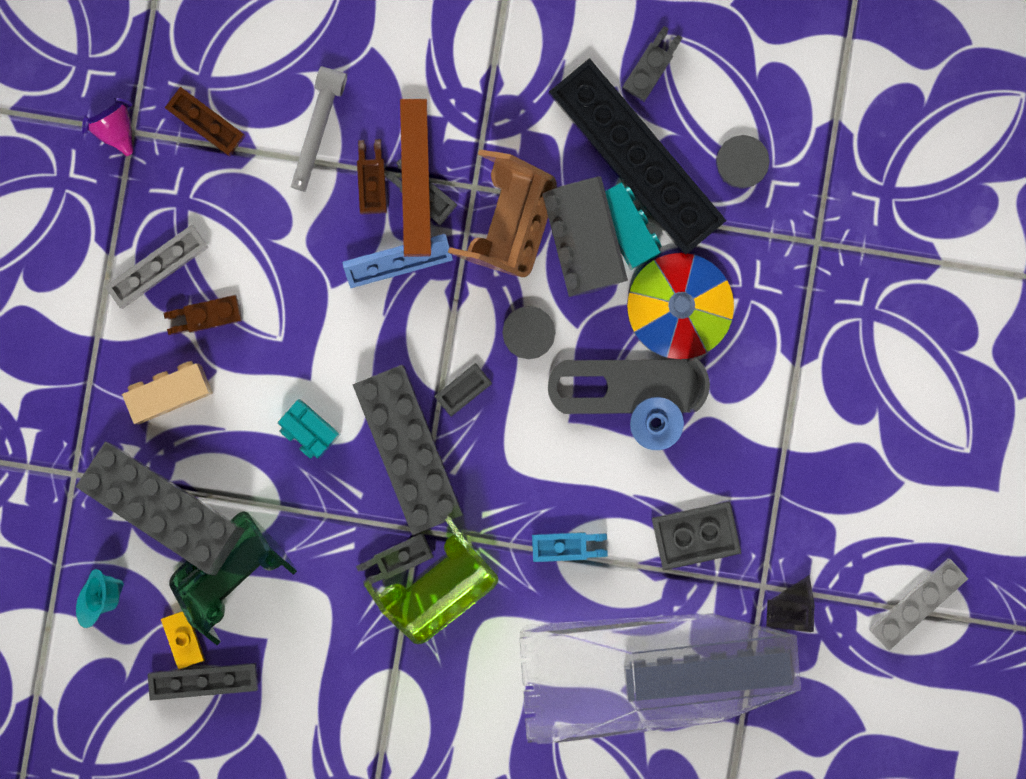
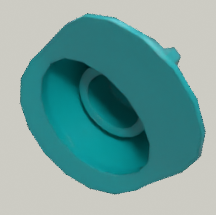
M94 569L78 596L76 604V617L81 627H92L102 613L112 611L118 606L124 585L122 580L103 575L98 569Z

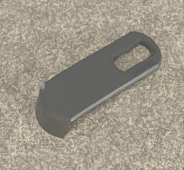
M696 357L676 360H564L553 369L548 380L549 398L554 407L563 414L633 413L634 409L642 401L652 397L666 398L676 404L681 413L697 412L703 406L710 389L708 373ZM603 376L607 383V392L602 398H561L557 390V384L561 377Z

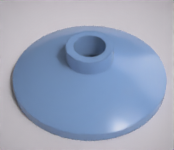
M652 397L642 401L634 409L630 420V429L633 437L641 446L650 450H664L674 445L680 438L684 427L683 415L680 409L672 401L662 397ZM653 418L660 419L659 426L653 427L651 425Z

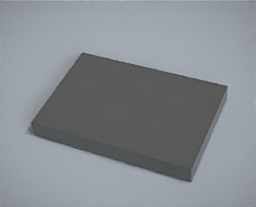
M730 501L651 518L663 571L742 554Z

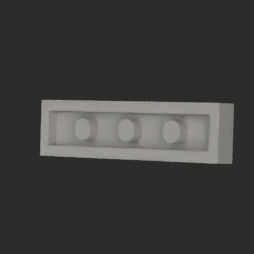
M190 225L110 282L105 288L119 308L123 309L209 247L196 228Z
M947 558L869 630L887 650H891L966 582L968 578L951 559Z

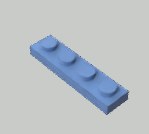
M445 233L431 237V256L404 257L402 245L342 263L351 289L449 262L453 258L448 253L449 244Z

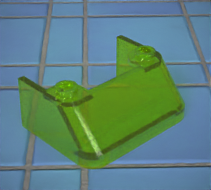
M450 517L446 518L445 521L455 534L451 535L444 544V551L448 557L406 589L402 584H392L380 593L368 581L364 584L382 614L415 644L427 642L490 592L498 583V576Z

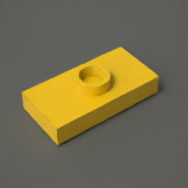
M188 609L161 619L178 670L205 660Z

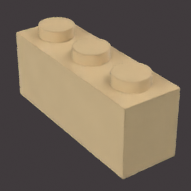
M192 361L177 366L178 371L172 374H168L165 371L153 376L154 381L144 385L143 381L128 386L129 391L123 393L122 396L133 423L142 424L212 395L213 392L202 365L198 363L193 364Z

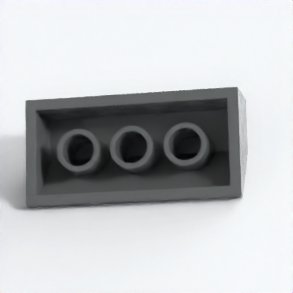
M601 176L563 185L543 193L569 297L593 293L628 281Z

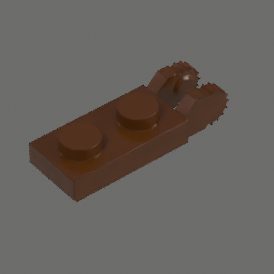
M375 139V159L366 160L365 141L358 140L359 160H357L361 215L387 213L384 159H382L381 139Z
M237 295L183 306V309L163 313L164 319L171 320L185 316L187 325L173 326L167 329L168 335L185 332L194 333L242 322Z

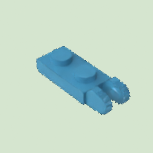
M582 532L532 535L533 562L587 560V558L607 557L608 550H586V541L607 540V534H586Z

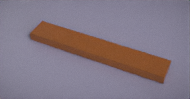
M400 99L404 257L431 256L427 99Z

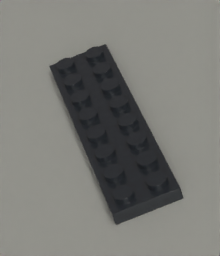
M590 58L549 91L548 94L626 187H630L637 200L685 255L727 221Z

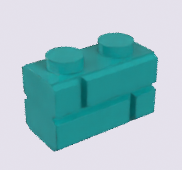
M298 399L277 423L282 427L279 432L289 441L295 438L302 445L299 449L310 459L313 456L317 459L321 458L341 435L301 399Z

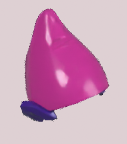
M114 98L115 104L91 118L85 115L82 123L83 134L90 131L99 140L117 148L125 156H130L133 153L132 128L127 109L133 105L132 103L124 99Z

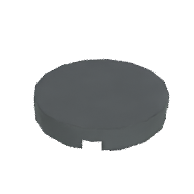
M747 135L734 136L724 142L716 158V167L721 179L731 187L739 189L753 187L761 182L768 172L770 163L768 151L763 143Z
M532 306L521 307L510 313L504 322L502 331L504 343L508 350L518 358L528 360L539 358L547 353L554 343L556 334L554 322L550 316L540 308Z

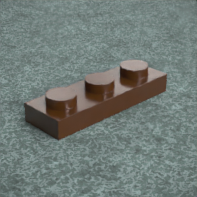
M182 87L177 90L165 106L167 111L229 157L245 138V134Z

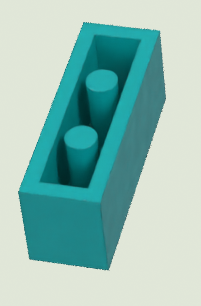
M621 182L605 191L619 248L630 270L657 257L661 253L659 248L662 245L656 234H650L646 225L649 222L642 210L637 211L633 203L636 198L630 187L625 188Z

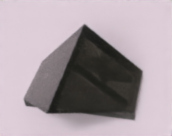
M810 575L773 599L767 600L766 627L814 632L815 603Z

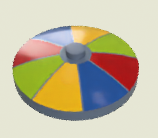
M684 253L664 255L647 264L634 279L627 298L628 320L637 339L651 352L675 360L695 358L713 349L728 332L734 313L732 290L723 273L708 260L688 253L686 255Z

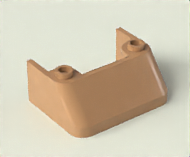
M479 149L478 155L494 162L491 179L493 185L501 189L487 238L477 237L473 239L468 247V251L449 247L448 253L500 272L518 277H527L533 269L548 220L543 193L557 188L556 179L553 175L511 154Z

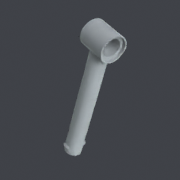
M323 66L318 71L315 89L320 92L293 176L291 188L306 192L335 95L341 97L347 82L346 73Z

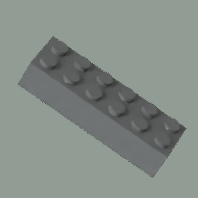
M402 364L352 384L412 535L462 516L461 506L405 366Z
M106 441L76 485V488L207 574L216 576L245 529L136 458Z

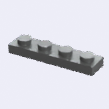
M256 663L149 672L147 674L150 701L259 690Z

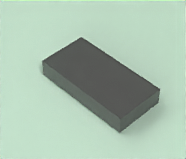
M475 363L434 397L452 417L492 385V382Z

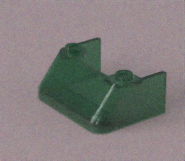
M245 511L238 513L231 519L232 522L245 529L216 576L207 574L186 561L172 574L169 580V586L189 624L216 645L221 641L213 626L224 617L225 605L222 600L260 565L267 571L274 570L282 565L293 575L297 572L280 545L254 517Z

